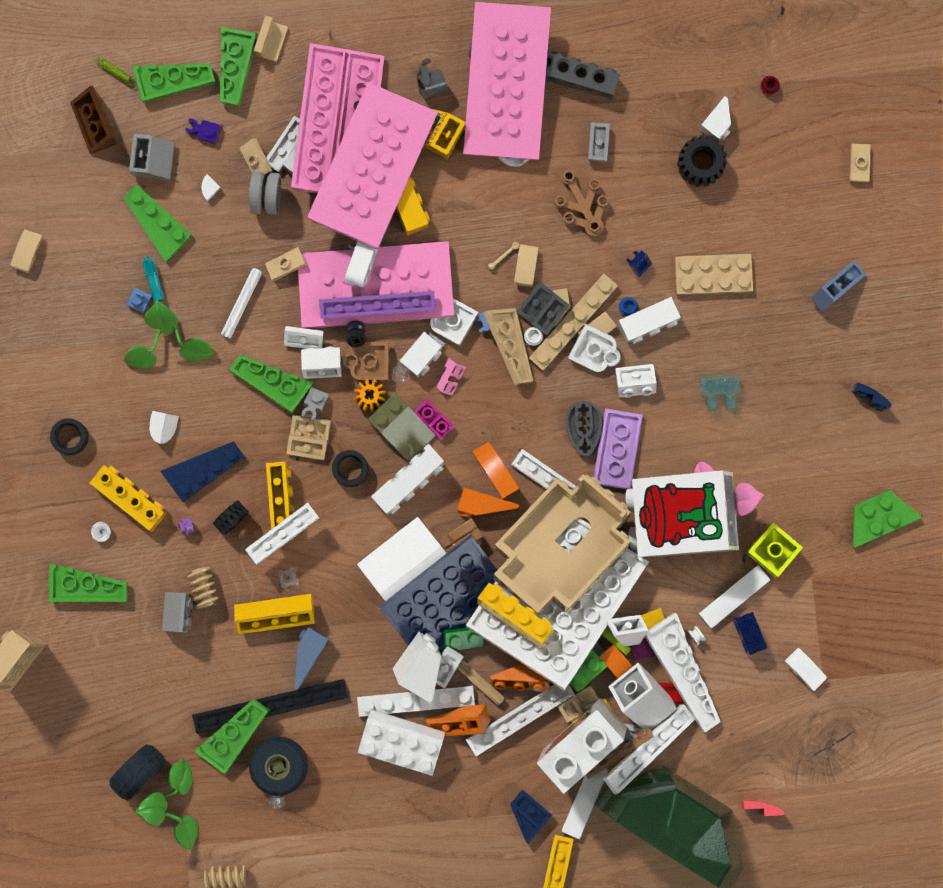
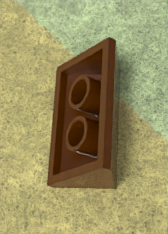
M89 86L72 100L70 104L90 154H93L118 143L98 92L94 86Z

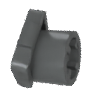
M427 66L419 67L417 84L419 93L425 100L447 92V83L440 69L428 72Z

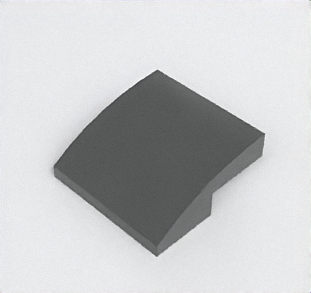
M539 282L517 310V313L547 335L570 305L542 282Z

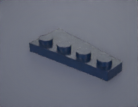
M233 441L160 472L181 501L185 502L246 457Z

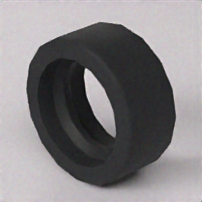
M65 418L59 420L52 427L50 441L58 452L65 455H76L85 449L89 434L81 422L72 418ZM74 426L79 430L80 441L75 447L65 448L59 443L58 434L63 427Z
M343 451L335 457L332 463L334 478L345 487L358 486L368 476L369 467L367 460L357 451ZM349 457L357 459L362 467L360 475L353 480L343 478L339 472L340 463Z

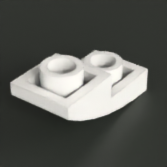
M799 648L785 660V663L795 675L799 676L812 691H815L827 679L816 664Z

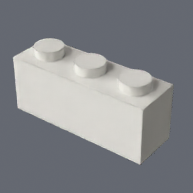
M672 297L619 320L618 325L627 344L630 342L636 344L643 340V336L649 334L651 337L660 333V329L667 326L669 329L678 324L677 321L681 317Z

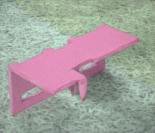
M448 358L444 365L446 370L436 388L442 393L452 396L458 383L448 381L450 376L461 379L466 367Z

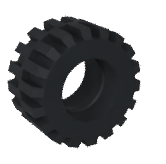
M700 135L699 138L695 136L691 141L688 140L682 147L677 165L679 173L683 174L682 178L684 180L688 179L689 184L696 183L698 187L704 184L705 187L709 183H715L721 177L726 168L727 153L723 151L724 146L718 144L719 140L713 141L711 136L704 138V135ZM698 152L708 154L713 161V166L708 170L696 168L691 160L692 155Z

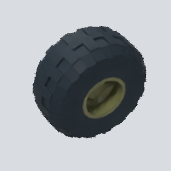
M273 737L260 743L253 751L249 763V772L254 784L261 791L273 796H284L294 792L304 782L308 771V760L304 750L298 743L286 737Z
M146 744L115 772L109 780L110 787L121 799L130 800L162 770L166 764L165 757L154 746Z

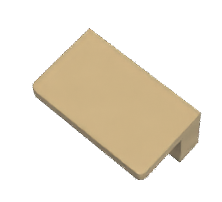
M265 15L254 48L255 55L277 62L288 27L275 23L272 17Z

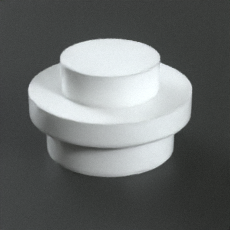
M530 327L525 331L524 339L528 345L537 346L543 340V333L536 327Z

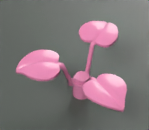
M698 462L694 473L712 472L714 470L706 462ZM740 483L735 489L736 515L745 516L751 513L764 496L749 483Z

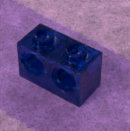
M748 612L732 619L746 655H751L767 648L753 612Z

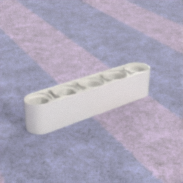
M357 241L346 273L345 283L362 288L366 286L378 249Z

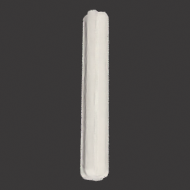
M256 268L251 270L221 332L222 336L229 339L232 337L262 275L260 270Z

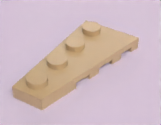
M516 308L483 312L514 385L533 382Z

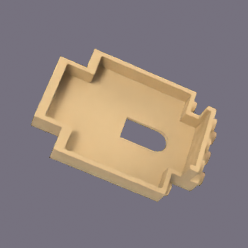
M583 474L572 491L565 481L561 482L559 479H556L495 544V551L507 561L494 573L493 579L512 596L516 597L524 607L528 606L533 609L537 617L552 601L568 613L629 547L630 540H628V535L623 531L619 532L618 529L630 517V508L624 502L616 500L615 495L610 490L602 488L600 482L594 477ZM579 518L587 520L591 527L589 533L570 553L555 542L573 521Z

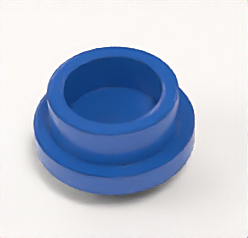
M631 297L622 299L619 304V311L624 316L632 315L638 310L636 300Z

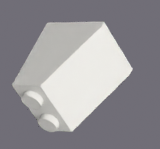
M418 632L393 667V672L399 685L431 703L441 654L434 637L427 633L424 635Z
M639 663L608 686L621 711L643 730L650 728L652 730L677 710L670 695Z

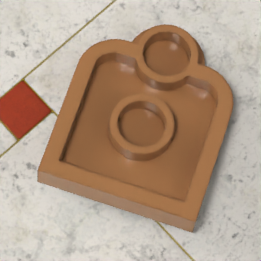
M365 342L361 347H352L351 352L344 355L342 365L358 381H365L366 379L369 381H389L390 343Z

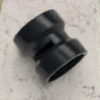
M361 321L349 322L346 326L347 344L351 347L363 346L366 342L365 324Z

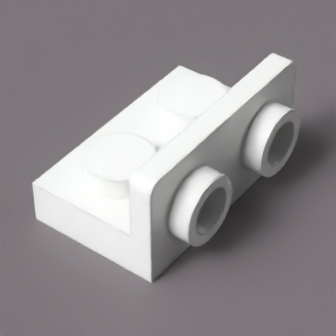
M653 364L615 368L618 397L629 398L656 393L657 382Z

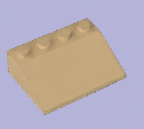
M29 630L6 631L0 639L2 641L0 644V692L11 691L46 646L45 642Z

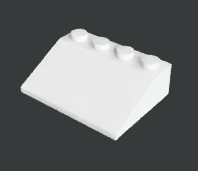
M417 517L357 565L386 601L443 557L446 552Z

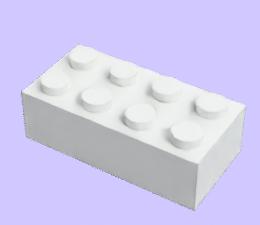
M371 709L358 753L432 776L446 732Z

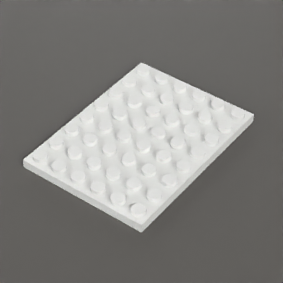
M581 518L576 519L555 542L570 553L589 533L590 524ZM627 548L568 613L552 601L538 616L540 619L545 618L550 621L553 627L552 635L542 648L533 644L480 605L466 624V627L565 691L608 626V619L614 617L649 561L638 557V554ZM499 585L504 590L503 593H505L508 596L511 595L501 585Z

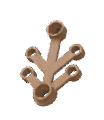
M571 169L564 170L561 174V181L564 185L570 187L577 203L566 200L563 195H558L555 198V205L559 208L565 207L583 213L586 219L577 218L572 212H566L563 216L564 223L583 227L590 236L600 235L604 229L601 217L609 200L605 195L598 197V207L593 217L590 208L595 193L600 187L599 180L594 178L589 181V190L586 199H584L575 182L576 173ZM569 173L572 175V178L566 179L565 175ZM596 182L598 186L593 188L591 183ZM603 198L606 200V203L600 204L599 200ZM557 199H563L564 203L558 204ZM567 215L572 216V220L567 221L565 217ZM593 223L597 224L598 228L595 230L591 228V224Z

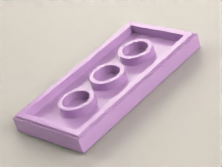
M605 408L594 471V478L600 482L601 486L625 490L631 489L642 414Z

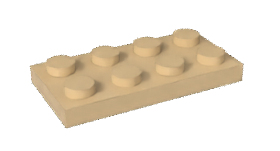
M751 254L675 257L676 295L753 292Z

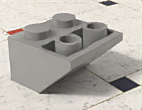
M134 134L129 172L132 176L170 180L175 143L151 135Z
M165 592L162 631L188 633V629L192 627V617H189L190 609H193L194 598H191V594Z

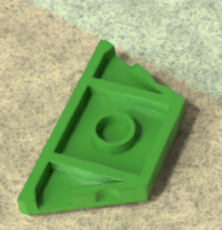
M888 490L853 506L852 546L853 548L922 517L893 492Z

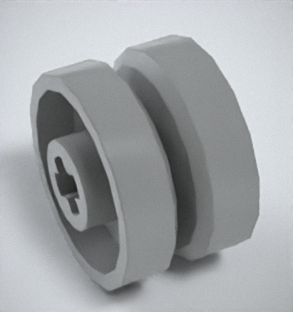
M253 171L249 188L250 213L261 214L265 203L267 215L277 216L281 199V174L270 173L266 182L263 172Z

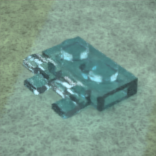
M739 375L700 377L701 397H707V410H715L716 396H726V410H733L735 408V395H740Z

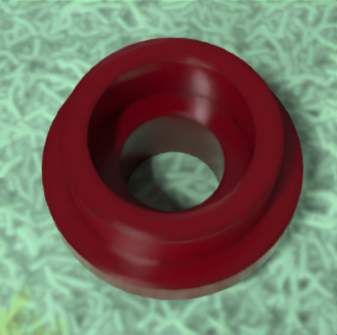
M766 76L761 81V90L767 95H773L778 91L780 83L776 77ZM767 83H771L773 88H768Z

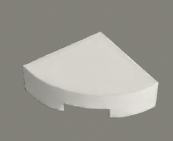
M207 174L202 182V193L205 199L209 201L221 187Z

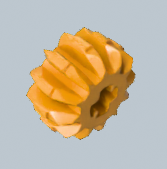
M366 379V386L360 382L358 385L361 390H354L355 393L360 394L355 396L354 400H360L357 403L358 407L364 404V411H367L368 406H370L371 412H374V405L380 408L381 405L378 402L386 401L385 398L380 397L386 395V391H379L383 387L382 384L375 387L376 380H373L372 385H370L369 380ZM368 391H370V393L374 392V398L372 400H370V398L368 400L366 399V393Z

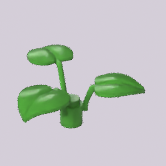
M156 300L144 317V321L149 327L158 329L151 349L148 350L144 346L133 347L125 354L124 362L140 369L154 366L157 357L152 353L161 332L163 334L175 332L179 346L182 347L179 354L188 361L205 360L212 356L215 350L207 342L199 338L188 339L183 344L178 332V326H176L178 322L176 315L167 306Z
M181 759L171 767L168 774V783L174 790L164 795L159 792L150 794L139 805L135 813L151 826H159L165 816L177 820L179 823L174 827V837L181 847L191 849L198 835L196 819L190 815H186L181 819L165 812L168 807V803L165 800L166 797L176 794L177 791L184 795L192 786L193 775L191 767L185 759Z

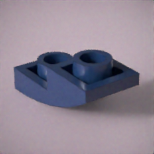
M858 382L854 384L852 392L857 393L856 396L868 399L870 397L868 405H872L873 409L884 411L891 408L892 404L878 391Z

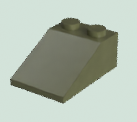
M396 393L368 418L369 423L408 462L436 436Z

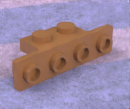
M651 728L637 733L636 738L623 742L619 749L610 752L586 774L587 778L590 779L605 768L610 772L631 751L654 737Z

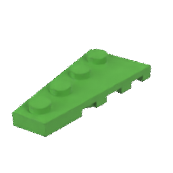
M221 27L220 102L240 107L258 35L252 32Z
M137 184L123 197L166 263L192 237L181 224Z
M239 355L229 369L230 373L291 414L314 384L313 381L299 378V376L294 374H288L280 371L278 368H272L243 355Z

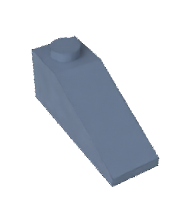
M853 260L810 299L824 312L861 280L866 273Z
M310 627L307 630L303 629L298 637L300 642L298 643L294 688L297 690L300 689L330 640Z

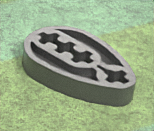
M580 401L569 408L565 423L573 448L581 457H588L592 454L599 441L602 429V415L599 408L593 403ZM581 405H585V408L589 410L585 413V417L589 418L585 425L590 429L586 434L579 431V428L582 427V422L578 421L582 417V413L578 412ZM584 438L586 445L590 447L587 453H583V450L579 448L583 446Z

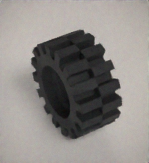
M237 500L215 519L213 525L225 535L239 524L249 511Z

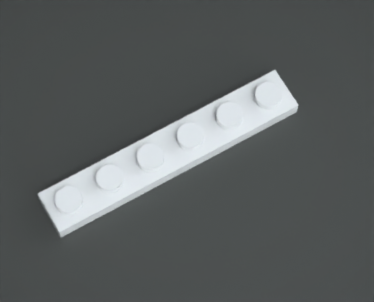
M554 684L550 687V690H544L488 725L483 734H474L467 738L466 741L475 756H478L575 694L569 685L564 691Z
M473 686L435 689L431 703L413 692L357 697L359 717L369 716L371 709L391 714L475 705Z
M684 704L679 705L676 711L653 730V738L631 751L603 778L614 794H619L695 720Z

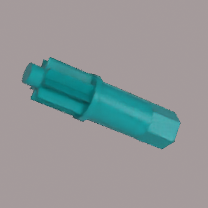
M145 257L142 265L154 302L156 300L159 302L163 301L165 297L154 260Z

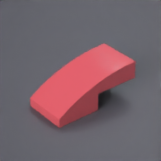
M742 800L743 809L762 808V815L764 816L784 815L783 810L771 804L756 800Z

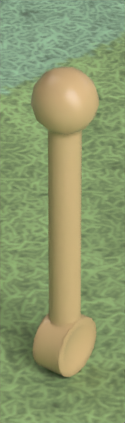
M514 242L509 250L496 261L488 264V269L494 270L501 260L513 250L519 248V243Z

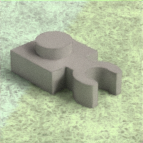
M311 387L303 405L307 408L302 411L301 418L304 419L306 414L312 415L311 422L313 423L316 420V411L322 412L329 394Z

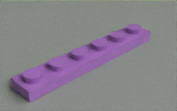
M434 291L319 299L321 319L436 310Z

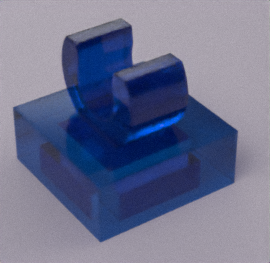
M642 250L640 252H633L635 255L633 260L627 259L634 274L639 277L652 265L648 255Z

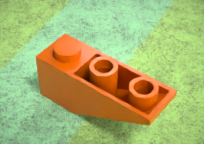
M519 664L490 676L492 686L497 689L514 688L519 691L533 689L537 692H543L544 690H550L551 685L549 680L524 664Z

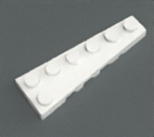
M672 613L650 628L645 638L702 732H707L721 721L708 694L706 684L701 678L700 670L693 658L691 647L688 646L678 615Z

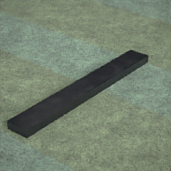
M344 679L256 700L270 710L266 717L345 699L348 698ZM250 701L193 714L196 734L221 728Z

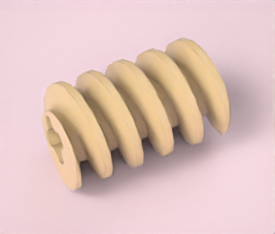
M210 567L190 571L192 573L187 576L188 579L194 580L190 583V587H196L191 591L192 594L198 595L194 598V601L200 602L195 606L196 609L217 605L214 601L218 599V596H212L216 589H210L214 581H208L212 574H206Z
M245 865L242 866L241 871L238 870L237 866L234 867L233 871L227 866L225 872H223L221 866H219L217 872H215L213 866H211L209 872H207L205 867V888H212V886L213 888H219L220 886L221 888H227V886L229 888H235V886L243 888V885L245 887Z

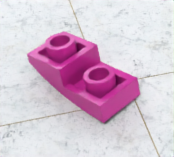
M425 399L414 410L415 414L440 440L454 428L453 424L428 399Z

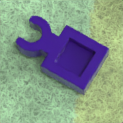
M195 119L188 120L189 123L194 124L193 129H185L188 134L198 133L197 139L216 145L221 125L202 120L200 125Z

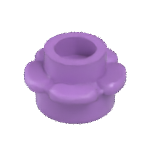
M181 518V522L178 523L180 532L189 536V533L194 532L190 518Z

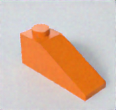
M464 488L457 511L460 512L461 516L471 518V516L518 510L519 504Z
M486 704L469 705L428 718L425 722L427 727L446 732L445 736L483 734L491 720Z

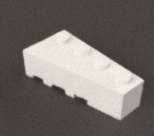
M429 444L424 447L425 451L422 454L419 453L412 458L407 467L405 466L395 474L394 479H390L371 496L387 515L389 513L392 515L401 508L399 506L400 503L404 500L408 502L415 496L414 491L418 487L420 489L424 488L430 482L428 479L433 474L436 477L444 470L442 467L444 460Z

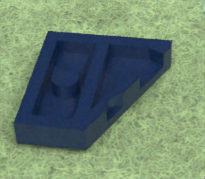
M523 789L510 803L526 843L529 844L552 814Z

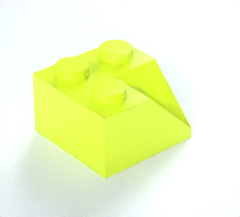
M772 523L751 545L746 554L774 578H777L803 547L775 523Z

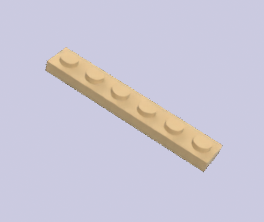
M603 274L529 357V360L540 370L544 371L615 291L618 285Z

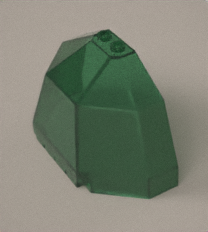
M666 767L639 773L619 794H614L609 786L606 785L594 804L617 823L719 888H731L743 869L733 810Z

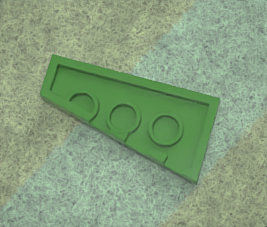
M210 63L132 66L143 103L216 83Z
M50 563L49 602H128V583Z
M253 699L194 752L226 774L270 710Z

